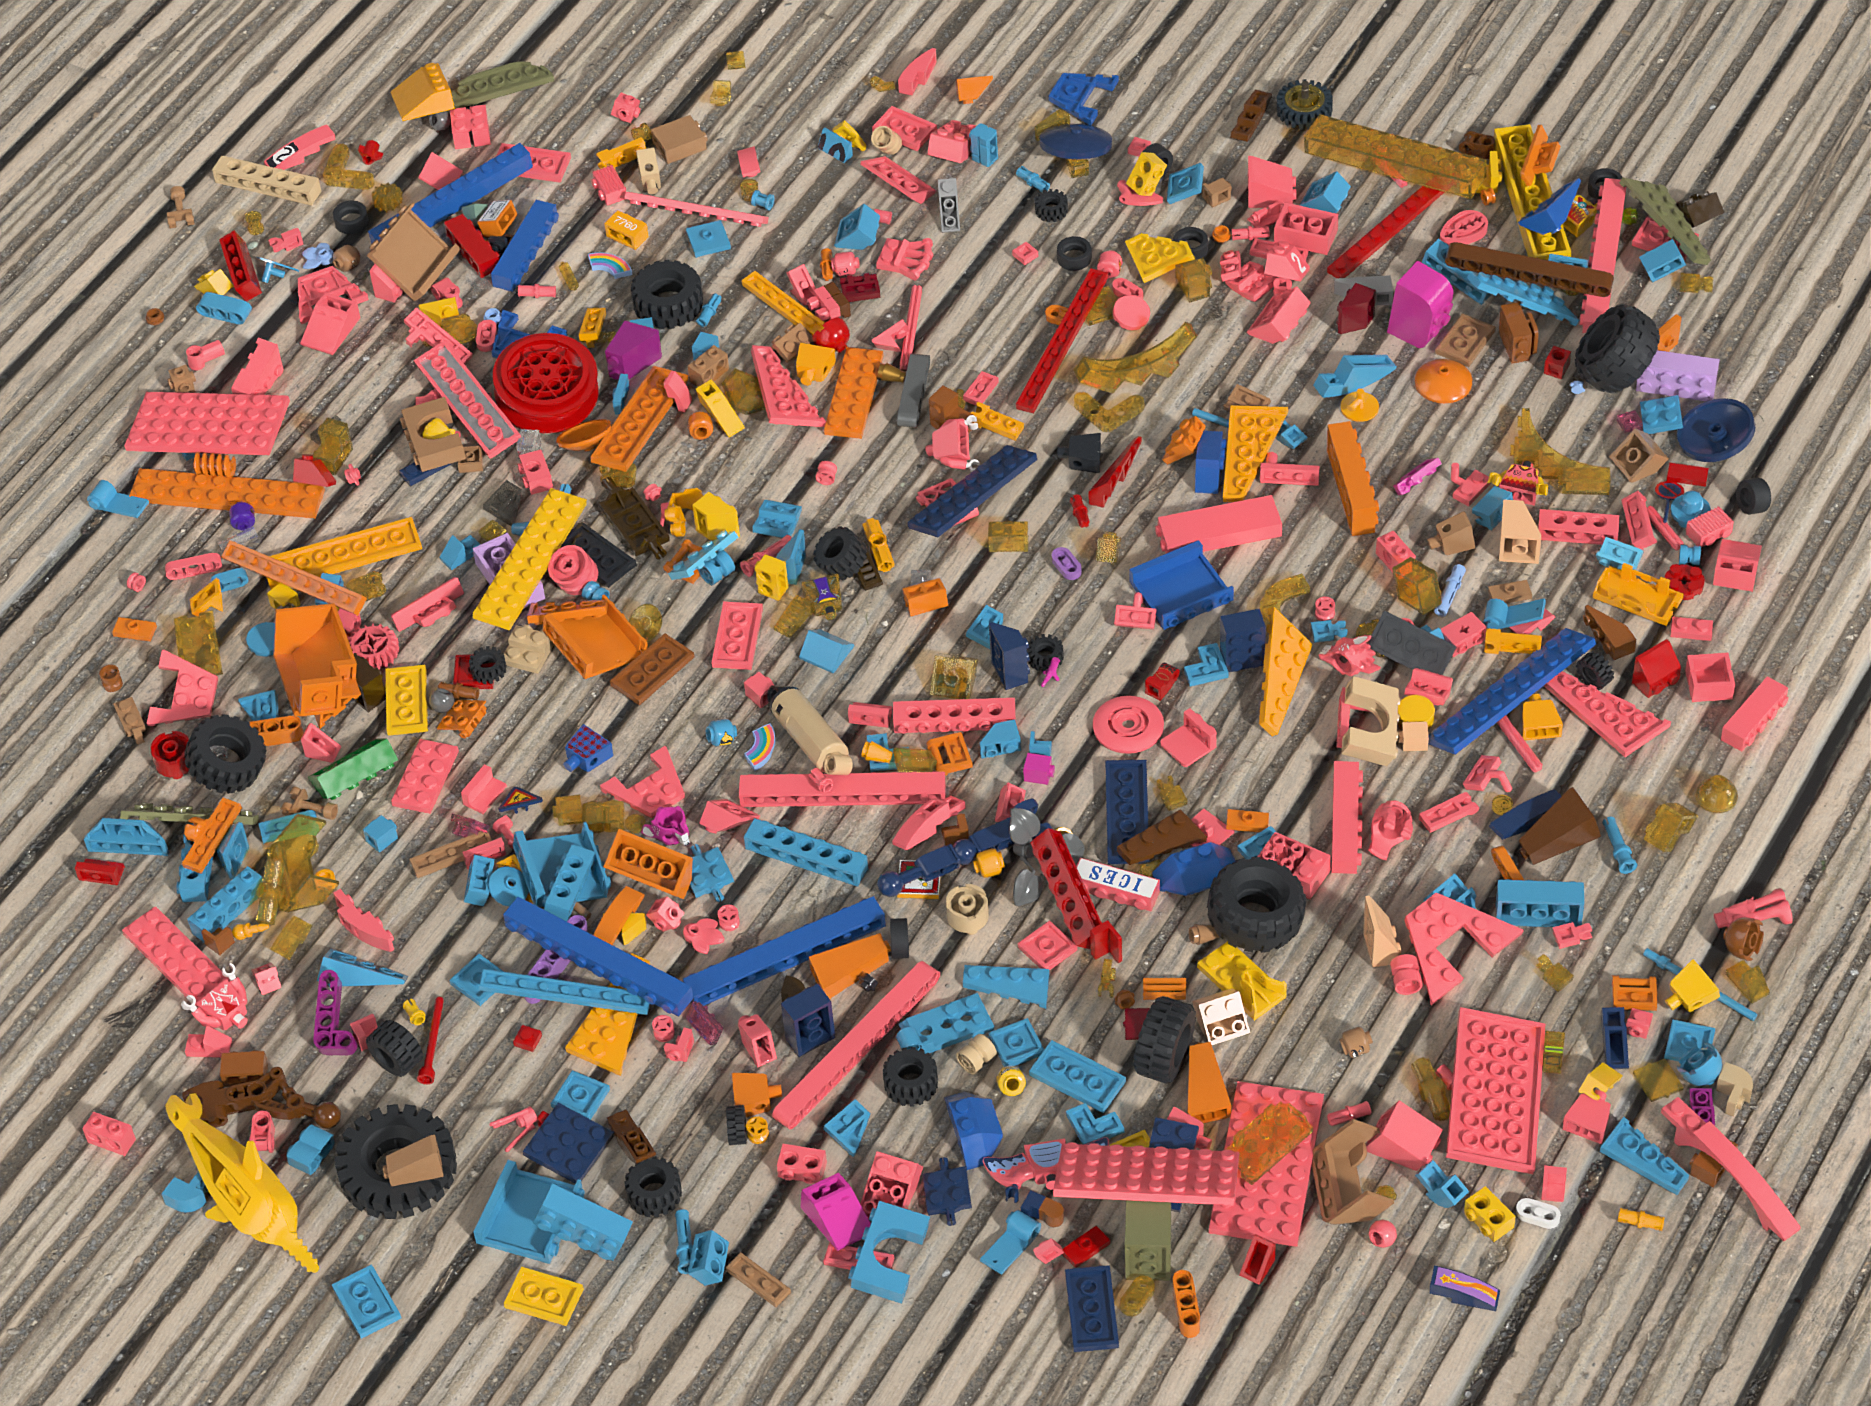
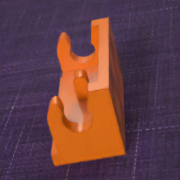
M940 578L902 589L905 605L908 607L911 617L948 606L946 588Z

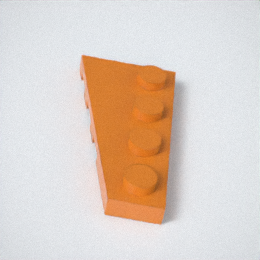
M607 600L582 601L580 605H576L573 601H566L560 606H556L555 602H547L545 606L531 603L527 614L528 624L541 625L543 624L544 616L552 614L558 622L569 618L580 620L585 616L602 617L604 614H607L608 602Z

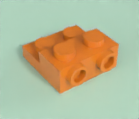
M1196 416L1184 419L1179 425V430L1172 434V440L1166 447L1165 455L1162 459L1167 465L1194 453L1206 427Z

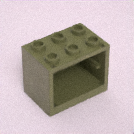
M1126 1200V1280L1171 1281V1202Z

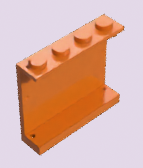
M602 595V600H607L608 610L607 614H604L602 617L585 616L580 620L569 618L558 622L552 614L544 616L542 631L584 679L631 663L648 647L646 639L637 632L636 628L629 623L624 614L615 607L614 603L606 595Z

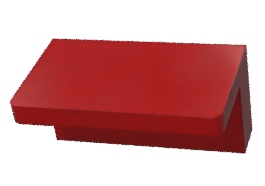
M88 858L84 862L77 861L75 865L78 880L111 885L119 884L125 868L124 863Z
M1107 920L1090 929L1091 955L1096 960L1110 953L1118 963L1122 962V937L1112 924Z

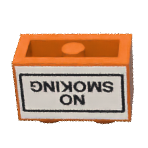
M512 200L493 201L477 223L484 237L503 236L518 214Z

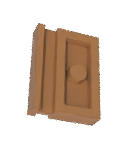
M1237 384L1223 407L1224 410L1230 412L1231 405L1269 406L1271 400Z

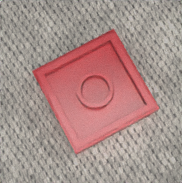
M1050 920L1018 943V948L1040 969H1049V971L1078 950L1074 942Z

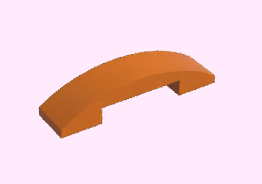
M626 886L603 915L593 936L613 945L631 912H636L645 895Z

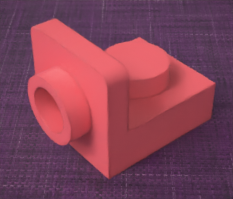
M1632 1008L1626 1023L1627 1034L1646 1039L1653 1019V1013Z
M683 1028L681 1035L677 1036L676 1044L665 1043L664 1051L666 1058L672 1061L687 1062L694 1044L692 1029Z

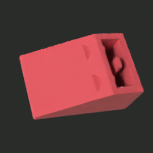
M951 120L930 134L927 155L962 163L968 159L971 153L969 133L976 125H963L960 121Z
M325 292L315 305L300 344L333 355L361 318L357 302Z
M1722 539L1713 585L1753 592L1762 546Z
M1274 832L1257 856L1263 860L1271 859L1277 861L1278 865H1285L1289 868L1293 876L1298 877L1306 898L1310 900L1331 871L1329 854L1277 832Z
M877 1151L860 1203L867 1218L869 1219L872 1208H877L879 1201L907 1209L918 1186L923 1166Z

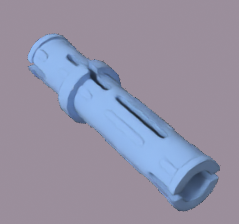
M1460 564L1454 565L1450 577L1445 581L1446 586L1434 610L1436 615L1440 617L1447 615L1455 593L1461 587V580L1466 572L1464 566Z

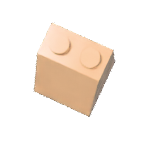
M1503 500L1499 561L1539 564L1541 533L1524 501Z

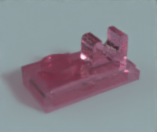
M456 814L451 815V821L455 822L452 833L465 838L469 832L476 835L479 832L487 834L489 830V825L475 819Z
M695 1001L692 1003L686 1019L710 1046L715 1045L724 1028L714 1018L715 1014H710L707 1011V1006H703L700 1002L697 1003Z

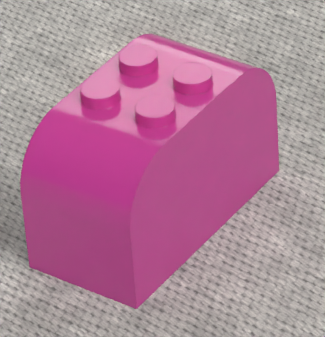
M1417 261L1396 283L1387 333L1417 348L1425 347L1433 337L1437 336L1442 327L1448 324L1451 318L1449 313L1453 307V288L1448 279L1434 269Z

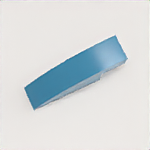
M1343 355L1335 372L1319 374L1313 386L1323 398L1344 395L1382 379L1394 371L1397 366L1388 355Z

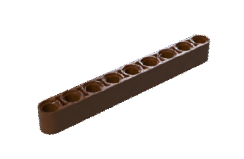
M1458 242L1449 244L1445 257V263L1453 268L1478 273L1483 272L1488 275H1496L1498 277L1599 297H1608L1610 295L1614 276L1605 271Z

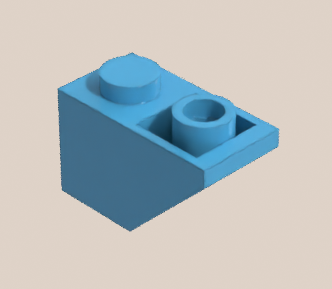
M1015 719L995 723L980 742L981 759L1021 751V739Z

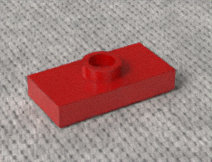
M1094 1226L1064 1247L1062 1255L1077 1268L1110 1245V1239L1097 1226Z

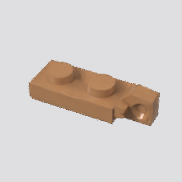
M133 697L114 703V708L126 736H134L137 745L144 743L142 732L146 731V728Z

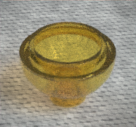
M1715 775L1700 782L1696 790V800L1706 811L1725 813L1733 809L1737 804L1738 792L1736 786L1728 778L1722 775Z

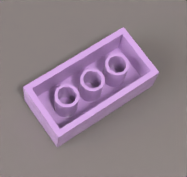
M1657 350L1649 367L1637 379L1636 391L1666 396L1678 395L1680 398L1700 401L1713 400L1720 359Z
M508 533L473 548L475 563L490 585L516 545ZM541 580L524 608L530 606L531 603L545 599Z

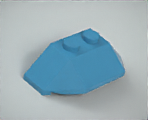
M102 818L84 837L88 852L168 856L169 854L163 837L149 822L144 820Z

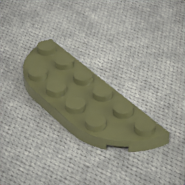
M524 61L509 63L478 72L461 80L455 91H452L454 108H464L554 81V76L546 67L531 65V62Z

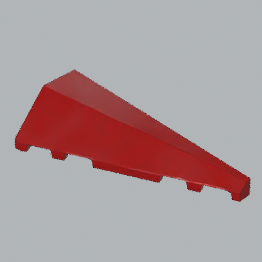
M1137 436L1131 441L1088 491L1089 505L1104 508L1117 482H1124L1141 445V436Z

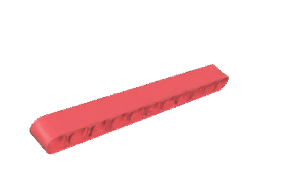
M924 961L917 963L775 1107L772 1117L790 1130L796 1127L938 982L940 972Z

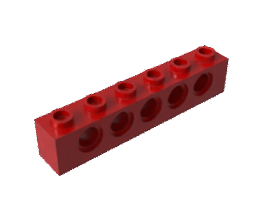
M1048 828L1030 842L1033 854L1038 859L1041 865V872L1046 877L1049 883L1048 887L1055 896L1056 905L1064 916V923L1072 934V941L1078 947L1090 949V929L1100 925L1102 922L1061 832Z

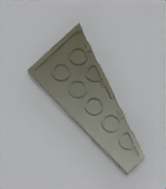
M1624 177L1620 180L1619 184L1622 187L1626 186L1631 190L1630 195L1633 199L1643 203L1642 208L1660 227L1664 226L1668 230L1667 235L1680 243L1679 248L1693 263L1709 264L1711 258L1707 254V250L1700 243L1699 237L1695 235L1691 225L1686 221L1684 214L1679 210L1676 201L1670 196L1668 189L1664 185H1656L1648 181L1643 182Z
M141 802V804H134L133 808L122 810L120 819L139 816V820H154L158 818L159 821L188 822L192 817L209 819L214 811L211 807H200V810H193V806L182 805L173 808L172 804L153 806V803ZM241 810L233 824L238 822L244 825L257 824L259 815L252 814V811Z

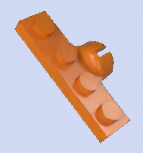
M222 798L209 819L192 817L188 820V822L194 824H186L184 834L186 839L194 842L182 862L184 868L202 874L241 811L242 806L240 803Z

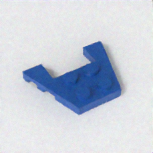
M1062 73L1049 94V101L1088 125H1092L1098 116V110L1083 105L1095 87L1113 91L1119 82V76L1112 75V78L1103 77L1102 74H1096L1095 77H1086V74Z
M506 310L502 311L498 333L492 348L493 358L497 359L501 352L514 341L531 335L512 329L519 320L518 314ZM553 325L547 332L568 335L567 330Z

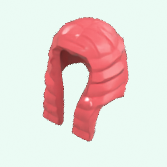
M1390 800L1381 804L1375 810L1371 823L1372 842L1368 849L1371 854L1387 861L1389 851L1393 846L1405 839L1409 840L1413 832L1412 816L1406 805L1396 800Z

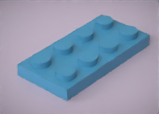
M1051 1040L1029 1070V1076L1082 1103H1086L1102 1113L1105 1112L1126 1082L1125 1076Z

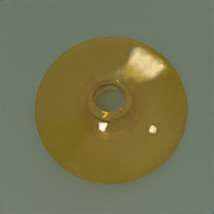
M643 604L633 611L629 623L649 642L658 635L661 629L662 615L656 606Z

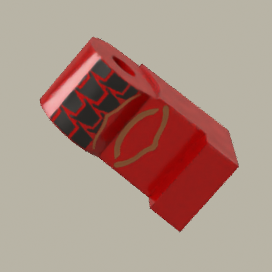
M1165 662L1162 663L1156 673L1145 680V694L1161 701L1177 680L1180 670ZM1153 688L1158 689V693L1154 692Z

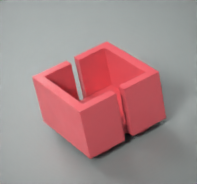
M486 105L472 106L467 110L466 107L450 110L455 149L471 147L469 136L471 131L475 147L491 145Z
M1728 652L1687 655L1685 672L1692 702L1733 699L1735 681Z

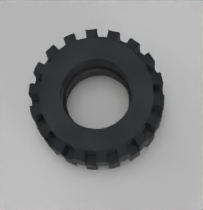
M838 526L837 529L834 527L830 532L824 533L825 535L820 537L819 543H816V550L813 552L815 557L813 559L816 565L830 576L831 579H836V581L841 579L843 581L847 577H853V574H857L859 568L863 567V562L867 558L865 555L867 554V549L865 548L866 544L852 530L842 526Z
M385 1020L366 1039L367 1047L372 1057L382 1068L395 1076L404 1077L423 1059V1051L416 1038L404 1026L393 1020Z
M905 1047L902 1048V1051L896 1050L893 1056L889 1055L887 1057V1061L883 1065L884 1088L887 1091V1096L892 1098L893 1102H900L902 1106L910 1104V1107H914V1104L922 1105L924 1100L928 1102L931 1099V1095H935L936 1088H938L936 1062L932 1059L931 1054H925V1050L921 1048L918 1051L916 1047H911V1049ZM910 1073L920 1075L918 1078L914 1080H905L901 1078L902 1076Z
M652 1156V1159H645L642 1162L635 1163V1167L631 1166L628 1169L629 1173H626V1181H624L627 1199L633 1210L636 1209L638 1214L644 1213L645 1217H650V1215L659 1217V1214H668V1210L673 1211L676 1208L675 1204H679L680 1197H682L681 1181L678 1169L674 1167L671 1161L666 1162L665 1158L659 1160L657 1156ZM652 1183L663 1184L661 1188L654 1191L644 1190L647 1185Z

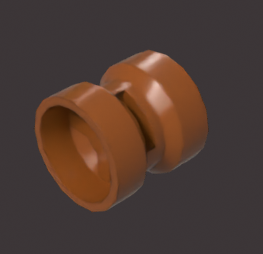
M111 664L101 668L99 675L104 689L107 692H116L121 689L123 681L118 667Z

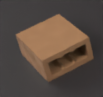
M691 115L651 129L653 143L667 164L707 149V135L704 131L700 130L698 121H694Z

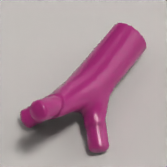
M1053 657L1049 668L1043 671V674L1046 676L1041 683L1042 687L1047 684L1052 676L1056 681L1060 680L1056 672L1060 662L1059 658Z

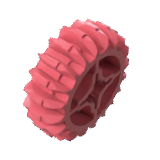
M373 623L369 627L364 625V628L357 627V632H351V637H347L353 654L356 653L361 658L364 657L373 668H378L379 670L381 667L387 668L388 663L393 664L394 659L397 658L399 652L398 638L388 626L383 628L381 624L375 626Z

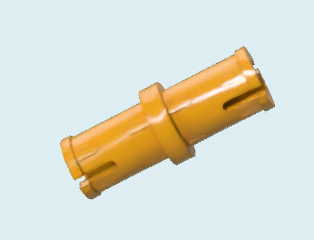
M1620 1208L1617 1222L1636 1225L1640 1229L1645 1227L1662 1231L1665 1217L1650 1215L1642 1210L1638 1212Z

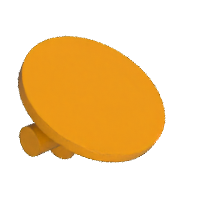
M1360 388L1357 389V392L1346 395L1341 401L1340 408L1346 418L1356 422H1364L1377 415L1379 403L1373 395L1364 392Z

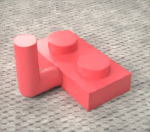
M1452 463L1450 479L1459 485L1453 492V498L1469 507L1491 484L1487 483L1489 476L1475 469L1465 480L1459 477V464Z
M1136 592L1134 594L1133 606L1116 605L1114 625L1154 630L1157 610L1141 607L1143 597L1140 592Z
M1481 755L1463 783L1466 790L1483 791L1491 778L1499 779L1505 792H1510L1512 786L1505 772L1497 770L1502 763L1498 756Z

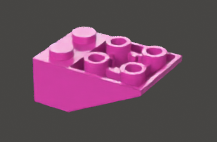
M839 1172L802 1189L800 1208L837 1251L861 1240L865 1228H870L871 1223L854 1191Z

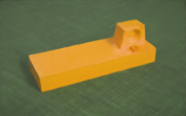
M587 308L579 332V340L586 341L587 348H594L596 340L599 339L606 317V308Z

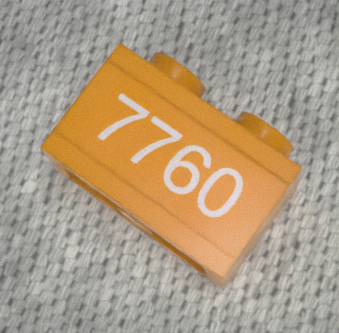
M618 210L604 223L606 237L634 250L649 237L646 223Z

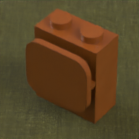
M1519 302L1501 305L1498 332L1511 364L1530 361V353L1532 355L1537 354L1538 328L1531 311L1525 312L1524 315Z

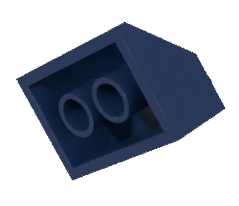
M994 622L989 623L991 663L1005 690L1027 684L1028 674H1030L1027 662L1030 659L1027 652L1029 644L1026 637H1022L1017 629Z

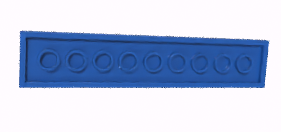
M1568 628L1561 630L1559 634L1547 641L1540 650L1533 652L1523 662L1506 673L1469 704L1462 707L1460 711L1448 718L1442 725L1434 729L1428 735V744L1456 755L1595 646V638Z

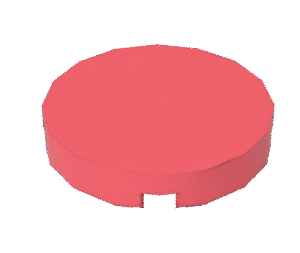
M1126 295L1119 298L1112 311L1114 320L1119 323V326L1127 330L1141 329V327L1148 323L1150 317V308L1147 303L1134 295Z

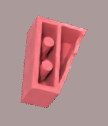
M261 338L257 339L256 344L258 346L254 354H249L248 359L250 361L247 367L241 369L231 387L233 394L264 395L272 387L275 380L283 373V365L277 344Z

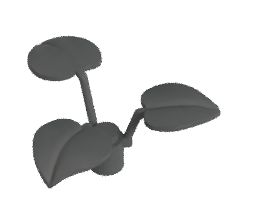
M1011 808L1009 834L1014 842L1013 851L1017 856H1021L1020 860L1030 869V871L1027 869L1021 870L1014 882V905L1022 906L1037 900L1043 891L1041 877L1035 875V869L1027 860L1034 856L1030 842H1032V837L1036 836L1040 831V821L1031 811ZM1064 833L1062 834L1063 839L1076 865L1084 854V844L1075 834Z

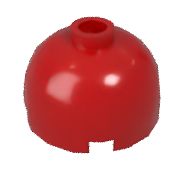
M835 317L822 325L824 329L821 332L817 330L812 337V341L816 346L833 348L835 352L840 353L847 347L850 329L842 318Z

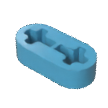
M243 568L218 573L210 579V582L215 578L219 579L221 592L239 588L248 583V575Z

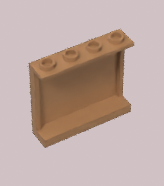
M411 203L409 206L404 205L397 212L399 216H395L388 223L390 227L388 229L385 228L379 234L380 239L375 240L369 246L371 250L367 256L411 299L416 301L428 291L461 248L456 243L449 247L411 210L415 205Z

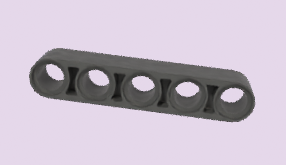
M910 354L898 410V426L918 427L930 368V355Z

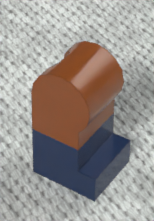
M1030 1190L1020 1207L1021 1212L1029 1217L1045 1221L1050 1227L1061 1226L1064 1222L1062 1204Z

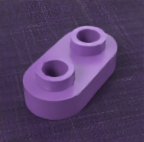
M1064 547L1053 550L1052 563L1062 576L1068 580L1079 578L1081 576V564L1070 550Z

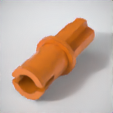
M828 248L821 250L820 268L822 269V278L825 281L833 278L832 250Z

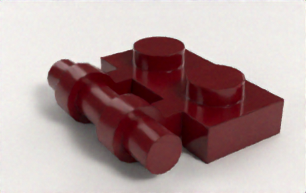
M868 272L860 276L847 275L845 278H840L842 293L849 302L881 298L877 273L869 274Z

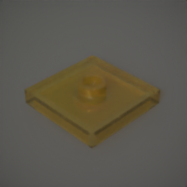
M1109 286L1102 288L1086 318L1089 326L1113 318L1112 311L1117 298Z

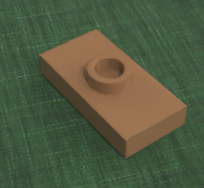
M1527 580L1488 586L1490 599H1500L1505 603L1532 599V592Z

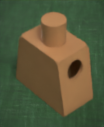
M1465 511L1436 525L1437 535L1427 539L1431 550L1441 547L1445 555L1475 549L1472 526Z

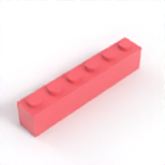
M1334 761L1332 873L1357 874V865L1361 866L1362 853H1358V849H1362V836H1358V832H1362V820L1358 819V815H1362V803H1358V799H1362L1363 787L1359 786V783H1363V770H1359V762Z

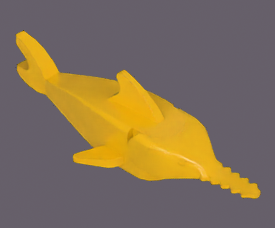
M196 1093L189 1094L185 1102L176 1095H171L165 1105L166 1112L175 1127L182 1132L202 1180L217 1204L206 1211V1218L223 1223L231 1222L240 1232L251 1235L257 1241L281 1246L284 1251H289L290 1256H295L296 1261H300L302 1267L306 1266L307 1272H318L317 1259L312 1257V1252L307 1251V1246H303L302 1239L297 1238V1205L276 1174L260 1159L255 1142L253 1140L247 1141L245 1147L201 1120L202 1104Z

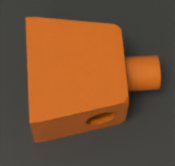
M732 1073L735 1105H744L746 1117L770 1111V1098L782 1097L781 1084L768 1086L767 1075L764 1073Z

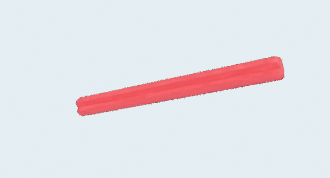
M914 285L911 290L906 322L910 331L907 332L903 340L900 369L902 371H907L910 354L913 352L922 295V287L920 285Z

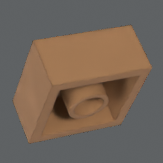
M481 446L463 447L466 459L458 461L459 473L483 471V451Z

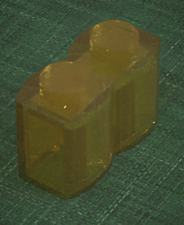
M610 800L604 803L597 801L583 803L582 825L583 822H587L588 828L593 831V834L604 831L610 833L618 832V829L625 830L624 802Z

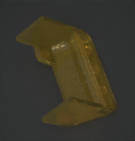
M297 813L268 850V863L279 911L289 913L322 905L339 885L337 880L314 875L310 860L318 851L319 844L316 835L326 825V820Z

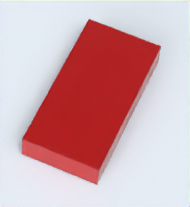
M1670 462L1667 481L1706 487L1709 468Z

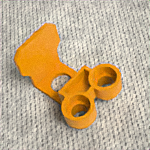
M698 488L685 489L684 492L672 493L668 507L665 509V518L674 523L670 525V532L675 537H682L686 534V520L682 509L688 508L693 511L692 505L703 497L702 491Z

